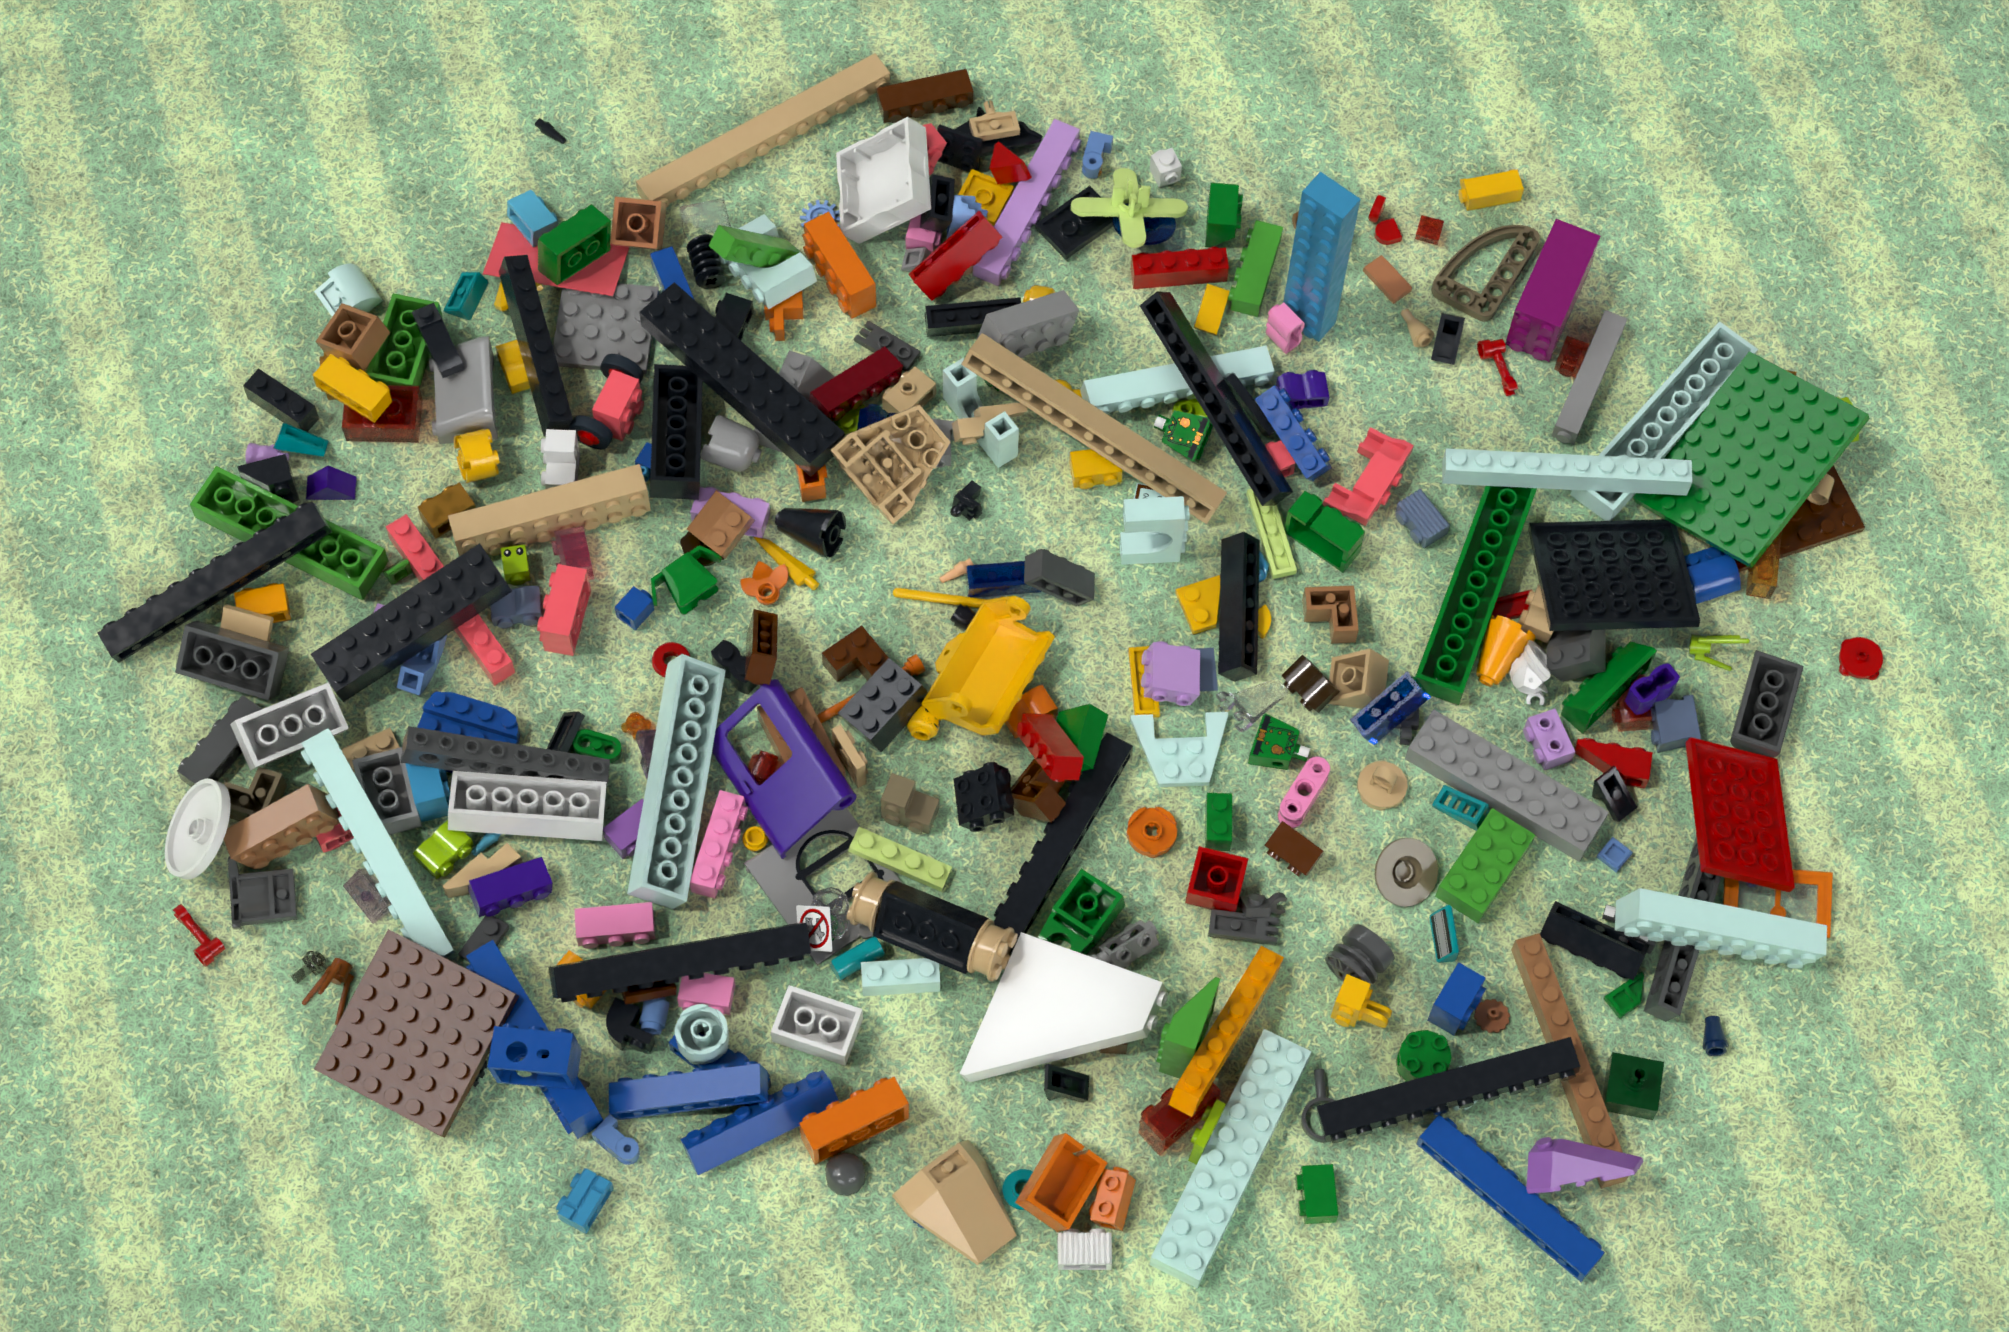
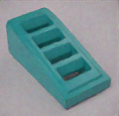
M283 423L273 448L324 457L329 441Z
M1443 785L1432 804L1433 808L1477 831L1490 812L1489 804L1446 785ZM1450 795V796H1452V799L1450 800L1449 804L1446 806V805H1444V802L1446 801L1447 797ZM1457 801H1461L1457 810L1453 809ZM1466 806H1470L1468 812L1464 814L1463 811Z

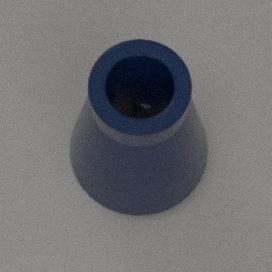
M1708 1016L1705 1018L1702 1048L1709 1056H1721L1727 1052L1726 1048L1729 1044L1722 1028L1720 1017Z

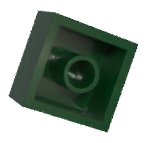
M1612 1052L1607 1061L1602 1097L1607 1112L1653 1120L1659 1107L1664 1062Z

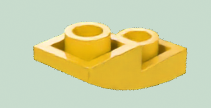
M1207 283L1193 328L1217 335L1229 296V290Z

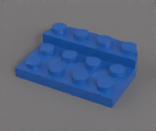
M439 691L434 692L422 707L423 714L417 728L519 744L520 732L516 717L503 707L453 692Z

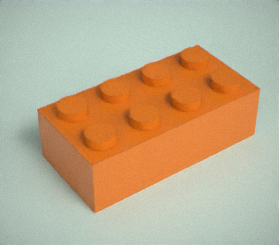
M827 212L804 223V234H802L805 242L804 252L808 259H813L816 263L815 269L820 277L824 276L827 280L826 285L832 295L836 294L838 297V304L842 312H847L850 318L853 319L875 308L876 283L831 214Z
M887 1077L882 1078L873 1084L874 1087L865 1091L864 1089L857 1090L850 1095L849 1099L843 1102L839 1100L832 1102L826 1107V1110L818 1114L816 1112L810 1113L802 1119V1122L799 1123L801 1139L815 1165L909 1119V1103L895 1077L890 1079Z

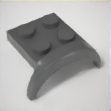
M230 856L228 857L231 919L234 930L242 929L245 925L297 920L293 868L239 874L237 861L231 859Z

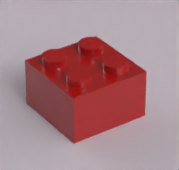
M1199 846L1185 903L1207 909L1236 912L1249 858Z

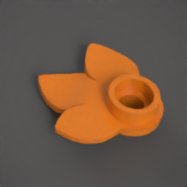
M759 561L753 570L752 578L740 580L741 588L746 595L756 597L759 603L771 605L778 600L780 589L787 584L788 569L785 564H782L772 570L767 564ZM766 592H772L769 596H764Z

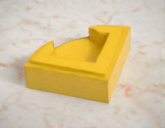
M1266 605L1258 609V635L1262 639L1268 634L1271 625V614Z

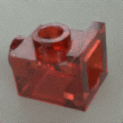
M1567 336L1554 370L1563 376L1576 378L1589 344Z

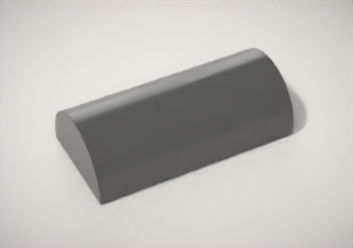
M1758 650L1755 651L1730 743L1734 748L1772 758L1780 754L1802 675L1803 665Z

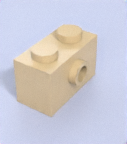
M913 367L909 372L906 371L901 375L899 382L893 388L889 387L882 396L883 409L892 416L916 405H920L923 408L936 395V383L917 367Z

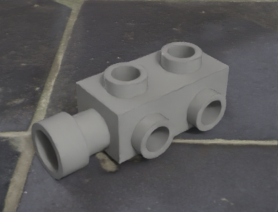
M1139 920L1135 924H1128L1124 931L1115 937L1107 938L1099 946L1100 953L1097 955L1092 954L1090 957L1125 969L1131 965V962L1143 955H1147L1154 947L1159 945L1156 937L1158 931L1151 921L1145 923Z

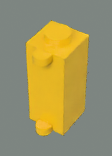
M1511 169L1501 173L1460 179L1461 189H1459L1458 195L1460 202L1464 203L1466 210L1469 211L1521 201L1524 188L1518 169Z

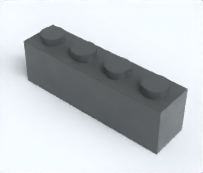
M243 695L238 701H234L229 706L226 715L214 723L207 737L202 738L196 744L194 752L181 761L177 770L181 780L191 787L203 779L218 781L243 753L230 724L239 718L262 710V708Z

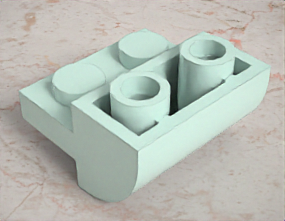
M351 263L340 265L328 272L330 278L314 291L332 317L341 303L369 313L383 301L359 266Z

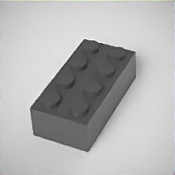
M196 620L186 624L184 627L175 673L270 700L280 694L289 647Z

